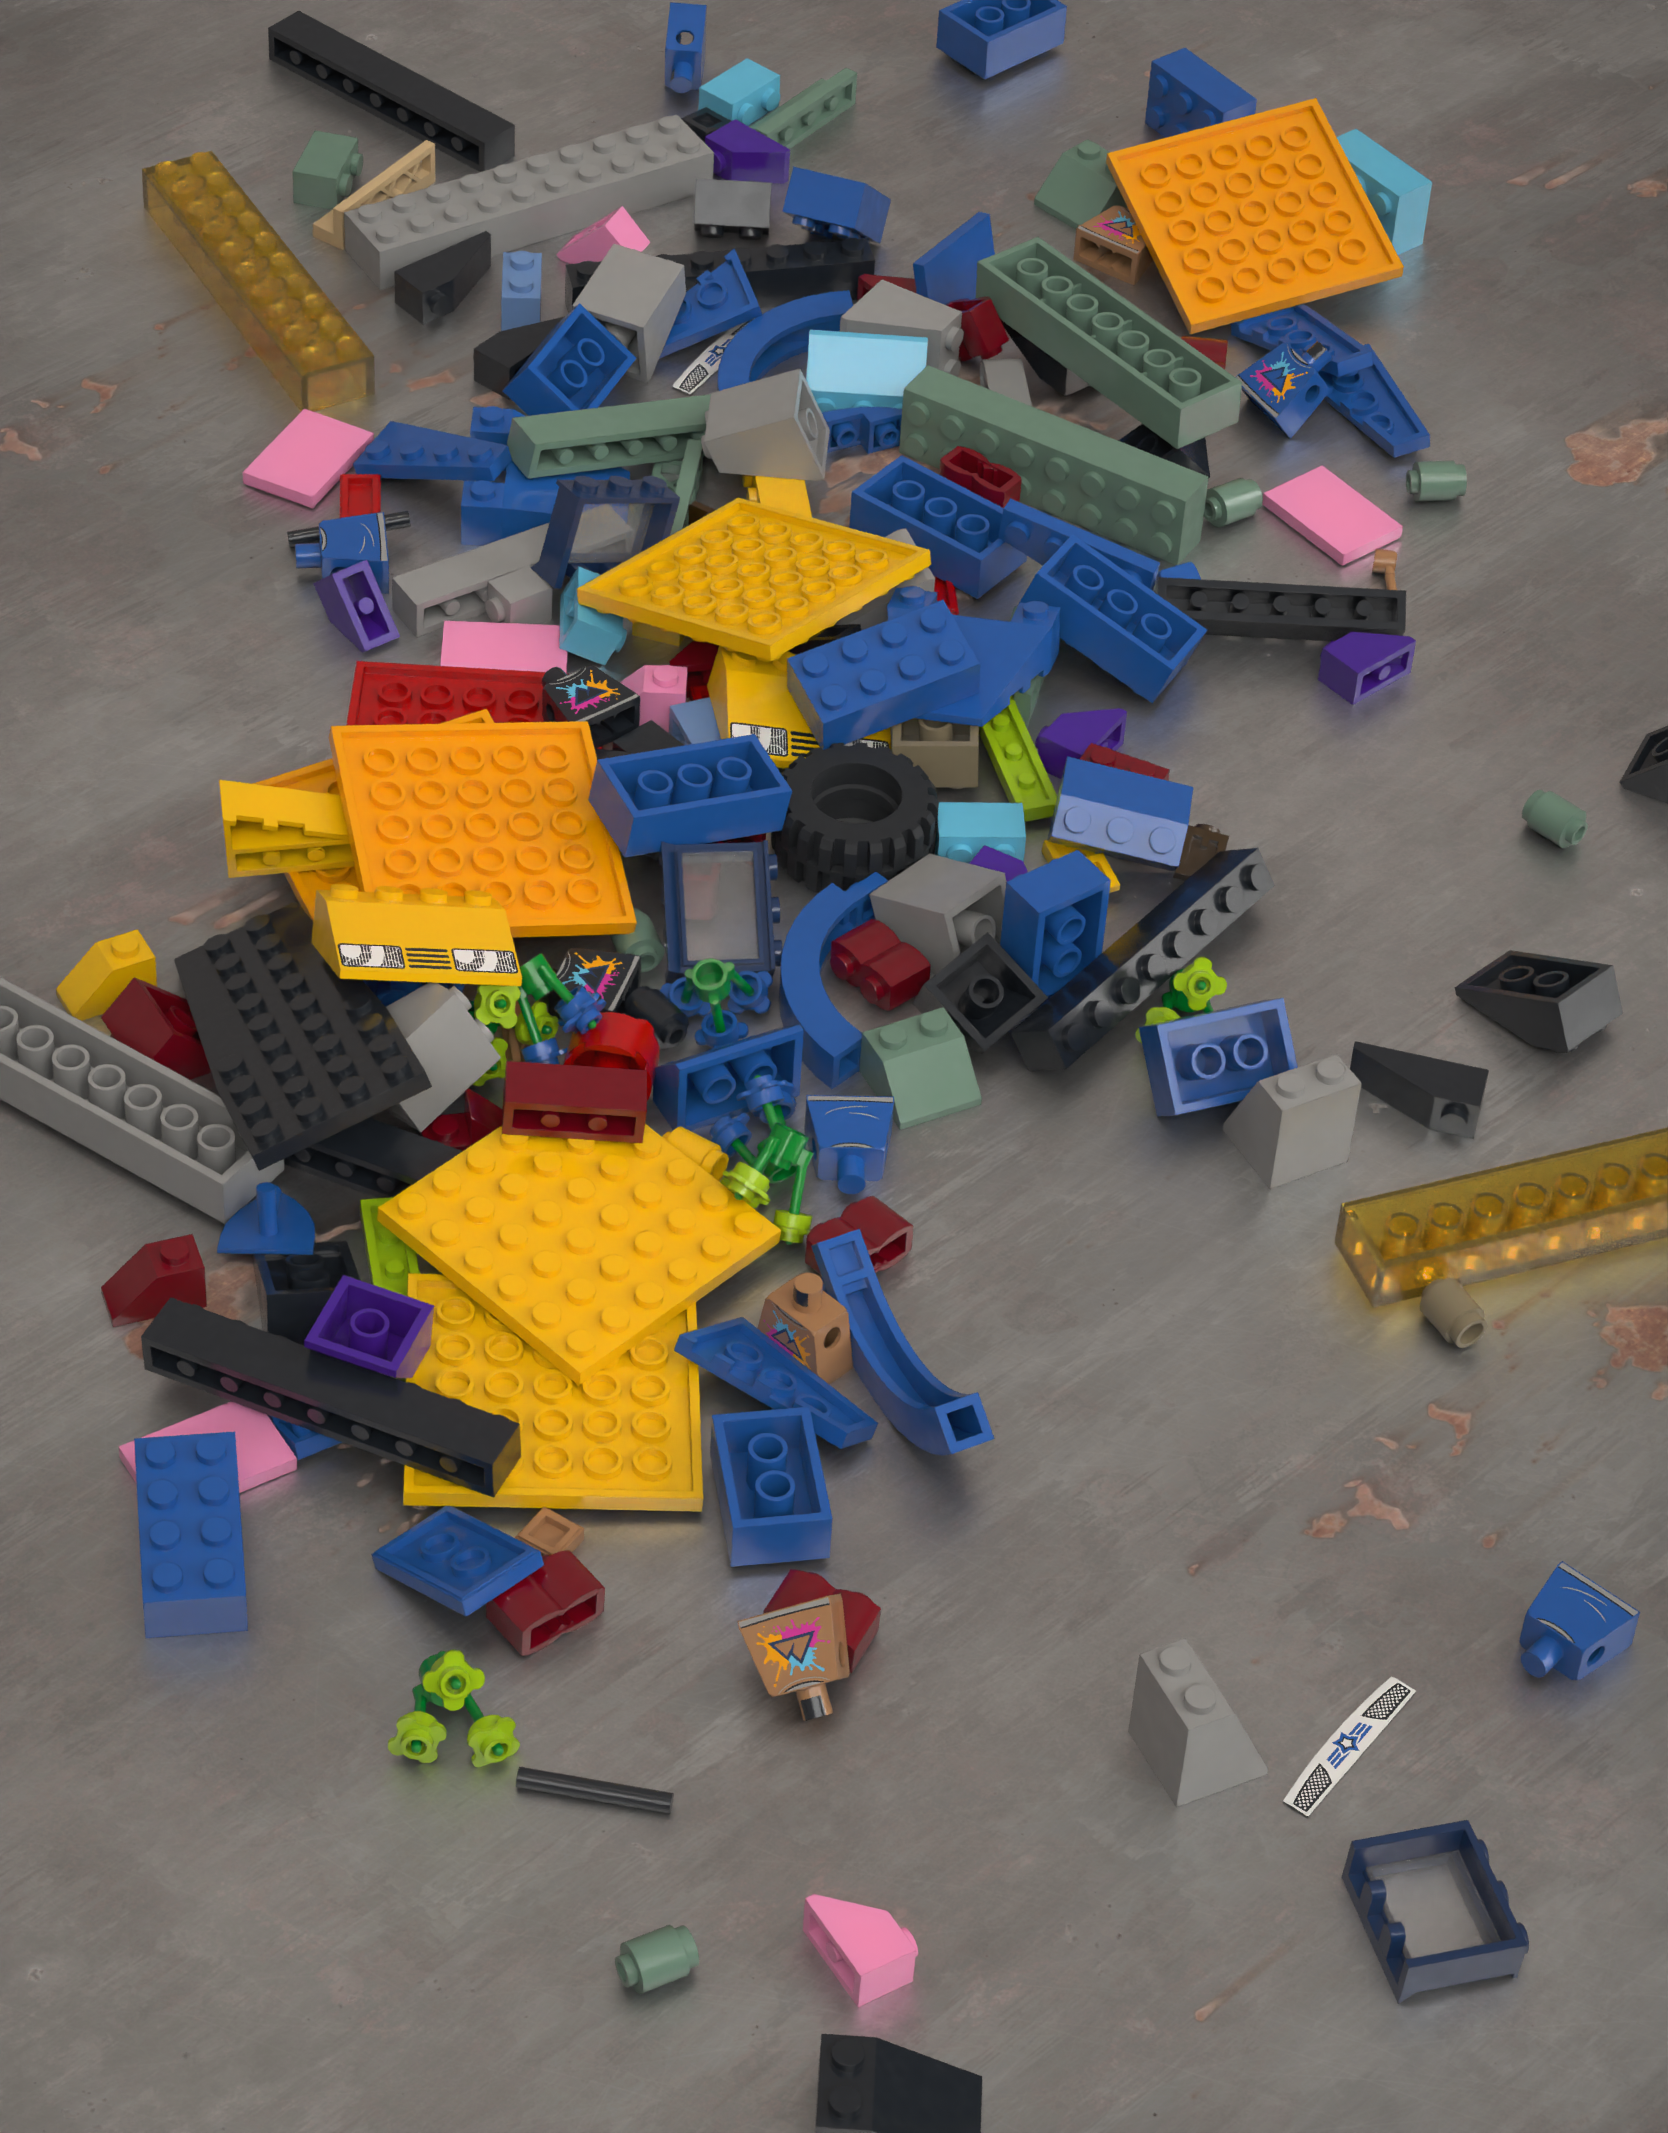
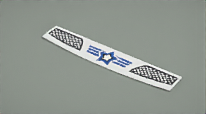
M752 320L725 332L682 373L671 387L690 395L718 370L721 357L729 342Z
M1391 1676L1333 1733L1299 1776L1283 1802L1308 1817L1415 1694L1416 1690Z

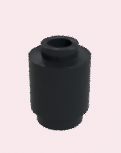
M642 986L628 996L624 1004L625 1014L635 1019L647 1020L652 1024L654 1036L658 1041L660 1050L674 1048L685 1039L689 1025L687 1015L660 990Z

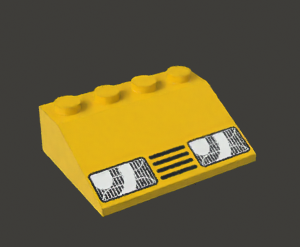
M719 646L707 688L720 738L727 739L755 734L776 767L789 768V765L802 755L806 758L810 750L820 747L787 687V658L796 654L787 651L777 660L761 661L756 656L739 651H727L724 647ZM890 727L844 746H855V742L867 743L868 747L878 749L879 746L891 749Z
M347 884L331 885V890L316 891L311 943L340 979L521 986L522 975L506 911L495 898H492V894L488 892L470 890L466 891L465 896L462 897L448 896V892L440 889L425 888L420 890V894H403L402 889L390 886L376 887L375 892H358V887Z

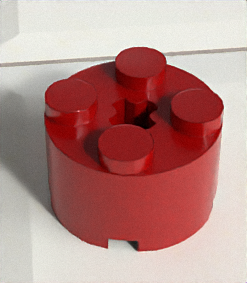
M605 1012L601 1013L602 1019L596 1024L594 1029H590L584 1034H581L580 1031L576 1034L572 1032L563 1065L647 1070L648 1101L655 1079V1067H658L660 1059V1048L654 1036V1028L647 1020L635 1019L621 1013Z

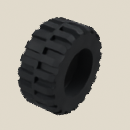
M855 742V746H844V743L831 744L829 749L823 750L821 747L810 750L806 758L801 755L789 765V768H786L781 773L792 789V794L783 829L771 832V846L781 867L784 870L787 869V873L796 882L804 881L805 886L809 890L819 893L831 883H834L843 891H847L852 884L864 880L874 872L879 873L889 881L929 853L934 855L939 806L937 791L919 765L913 767V762L901 753L898 756L894 755L891 749L879 746L878 749L868 747L867 743ZM857 818L868 820L871 822L848 823L836 819Z

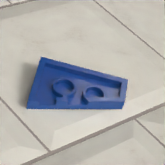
M735 248L724 256L725 262L712 272L706 270L696 278L698 283L686 292L660 358L763 315Z

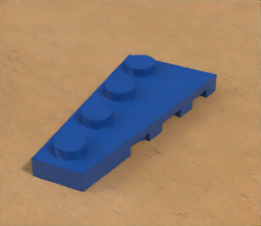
M1305 304L1230 324L1231 335L1271 351L1282 343H1288L1302 356L1313 344L1319 341L1333 357L1321 370L1338 377L1353 376L1359 370L1373 366L1371 350Z
M1370 344L1363 346L1372 351L1373 366L1361 369L1357 374L1349 377H1338L1322 370L1318 372L1329 387V393L1324 400L1393 458L1430 447L1429 432Z
M390 421L372 443L365 448V451L353 463L356 474H379L381 478L495 481L510 463L512 457L508 445Z
M1011 498L1004 507L998 537L1042 566L1073 534L1149 589L1154 590L1160 562Z
M744 1317L679 1335L674 1348L675 1352L772 1409L810 1407L815 1434L830 1444L843 1449L873 1438L878 1422Z

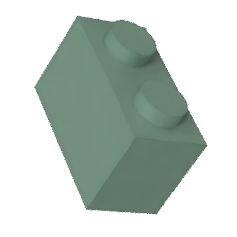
M315 130L292 171L293 203L332 210L342 202L344 197H349L353 179L355 176H360L363 168V154L358 153V138Z

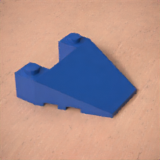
M495 406L473 407L470 438L507 445L512 418L525 415L514 409L498 408ZM511 460L503 470L506 472L505 483L489 482L486 480L464 481L461 501V545L483 546L549 523L559 486L556 484L557 480H575L577 476H586L595 480H609L610 476H621L630 480V472L622 467L528 479ZM584 504L582 511L601 504ZM609 504L627 522L628 504Z
M917 586L896 587L887 605V621L937 602V592L924 591V589ZM1041 601L1019 602L1011 622L953 615L980 662L979 693L915 718L984 726L1010 705V696L1017 691L1020 693L1026 692L1031 688V680L1036 675L1044 677L1051 671L1059 653L1061 607L1048 606Z

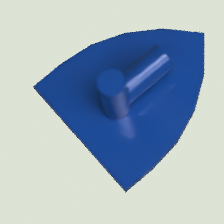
M264 1182L256 1187L257 1199L238 1210L227 1221L220 1235L217 1253L313 1255L315 1224L309 1212L295 1199L282 1193L281 1188L277 1185Z

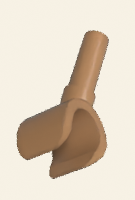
M1376 548L1372 572L1385 574L1384 580L1387 590H1397L1395 582L1397 553L1391 550Z

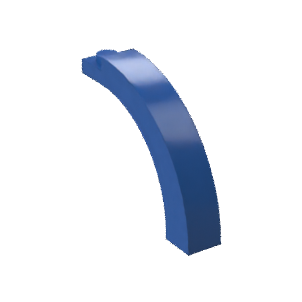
M850 291L828 292L796 299L777 306L749 322L733 337L721 357L718 367L717 391L760 380L780 363L808 352L810 330L840 332L841 316L853 306Z
M874 872L860 882L852 884L847 891H843L834 883L820 891L804 906L795 918L787 933L782 949L779 1010L783 1027L800 1024L804 1030L802 1062L831 1090L859 1072L862 1033L837 1011L823 987L820 975L831 956V941L870 919H875L869 894L888 882L886 878L877 872Z
M860 1229L812 1245L811 1247L827 1290L826 1293L842 1304L849 1313L853 1367L879 1408L895 1428L920 1449L940 1456L951 1455L995 1439L979 1393L963 1394L944 1385L929 1371L910 1346L883 1294Z

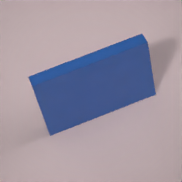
M976 213L913 263L917 294L944 305L958 299H975L977 261L995 254L990 214Z
M450 1505L441 1508L371 1554L375 1569L465 1617L544 1566L539 1550Z

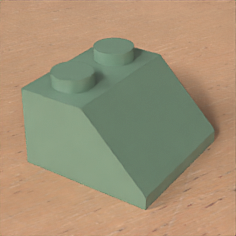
M1089 139L1062 153L1034 198V205L1074 229L1112 206H1122L1128 209L1106 164L1107 153L1110 152Z
M944 1007L862 1032L859 1072L876 1096L894 1097L893 1121L899 1130L981 1105L982 1097L964 1035Z

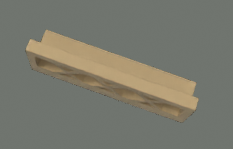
M425 140L335 206L330 212L313 223V237L344 250V212L360 208L366 204H374L391 199L400 194H408L425 189L435 182V144Z

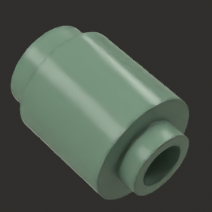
M1453 460L1415 462L1412 470H1408L1406 473L1407 493L1413 494L1416 502L1455 500L1456 496H1464L1466 493L1467 475L1465 466L1463 464H1455Z
M1238 478L1207 489L1204 509L1205 519L1215 527H1223L1253 516L1263 503L1262 492L1258 484L1252 479Z
M1535 791L1528 798L1522 810V818L1527 821L1529 828L1561 848L1579 843L1588 828L1586 812L1552 791Z
M634 908L637 921L635 931L630 934L610 935V938L617 953L641 956L642 973L652 970L662 961L665 949L650 917L641 910Z
M666 1925L625 1941L620 1945V1956L615 1957V1966L621 1982L626 1988L632 1986L639 1994L689 1975L691 1968L699 1965V1953L692 1934L684 1925L676 1928Z

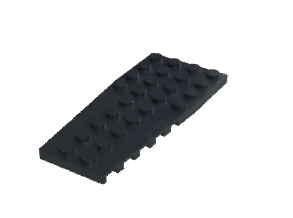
M292 902L267 915H257L249 919L244 926L227 934L215 935L209 938L204 945L174 959L217 1091L259 1171L432 1087L424 1068L384 1004L363 980L340 979L311 943L313 921L297 902Z

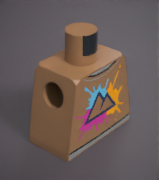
M1112 206L1076 228L1073 260L1134 286L1153 262V258L1127 208Z
M809 1272L799 1274L768 1295L764 1302L757 1329L829 1385L853 1369L849 1313L842 1304L823 1291L821 1277Z
M841 1594L825 1596L737 1621L748 1650L772 1698L796 1692L803 1721L833 1714L825 1683L847 1678L850 1672Z

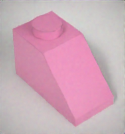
M621 206L573 235L556 255L561 261L570 264H577L583 261L600 262L613 244L642 252L649 245L650 241L624 207Z
M644 665L620 682L640 696L639 726L652 720L669 732L670 706L686 702L688 667Z
M817 1894L805 1898L803 1931L857 2007H861L913 1982L915 1957L918 1956L916 1941L906 1927H899L888 1911Z

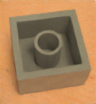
M917 718L893 726L892 754L898 756L901 753L910 758L913 762V767L919 765L935 787H949L952 789L978 788L979 726Z

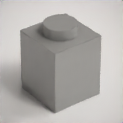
M530 565L488 581V600L485 603L486 612L494 623L542 624L552 620L553 587L533 571Z

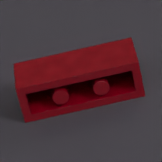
M506 1061L502 1106V1134L643 1143L647 1114V1070Z

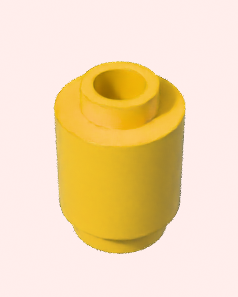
M681 1126L672 1132H666L662 1136L720 1182L729 1161L728 1155L721 1151L720 1145Z

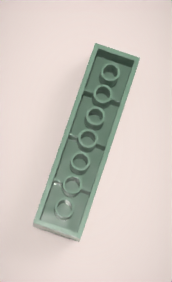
M1033 238L977 261L975 298L990 297L999 318L1176 449L1238 422L1242 382L1041 238Z
M929 365L904 388L899 453L940 469V459L955 447L962 446L975 450L986 457L990 463L1008 467L1021 477L1020 502L1175 565H1179L1200 542L1208 476Z

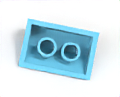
M810 330L806 381L821 412L856 407L902 409L904 388L926 367L928 337Z

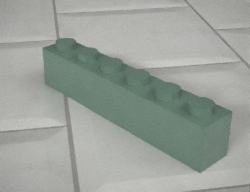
M711 394L512 418L507 445L512 461L528 479L679 460L684 458L688 439L701 440L702 435H705V412L709 410Z

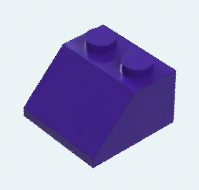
M343 1275L304 1340V1347L394 1378H412L431 1345L434 1305Z

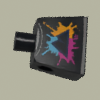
M586 666L568 675L561 668L553 667L544 674L541 682L544 687L542 690V716L544 722L588 721L593 745L596 749L639 727L640 696L597 667Z
M574 947L567 951L558 969L552 968L557 978L569 991L582 985L591 994L598 992L600 997L597 1001L600 999L606 1001L605 1007L600 1011L601 1013L615 1012L625 1014L624 1004L626 999L641 984V956ZM553 990L547 994L549 995L548 1013L551 1016H556L559 1020L561 1017L554 1008L562 998Z

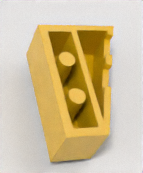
M219 780L229 878L355 867L340 795Z

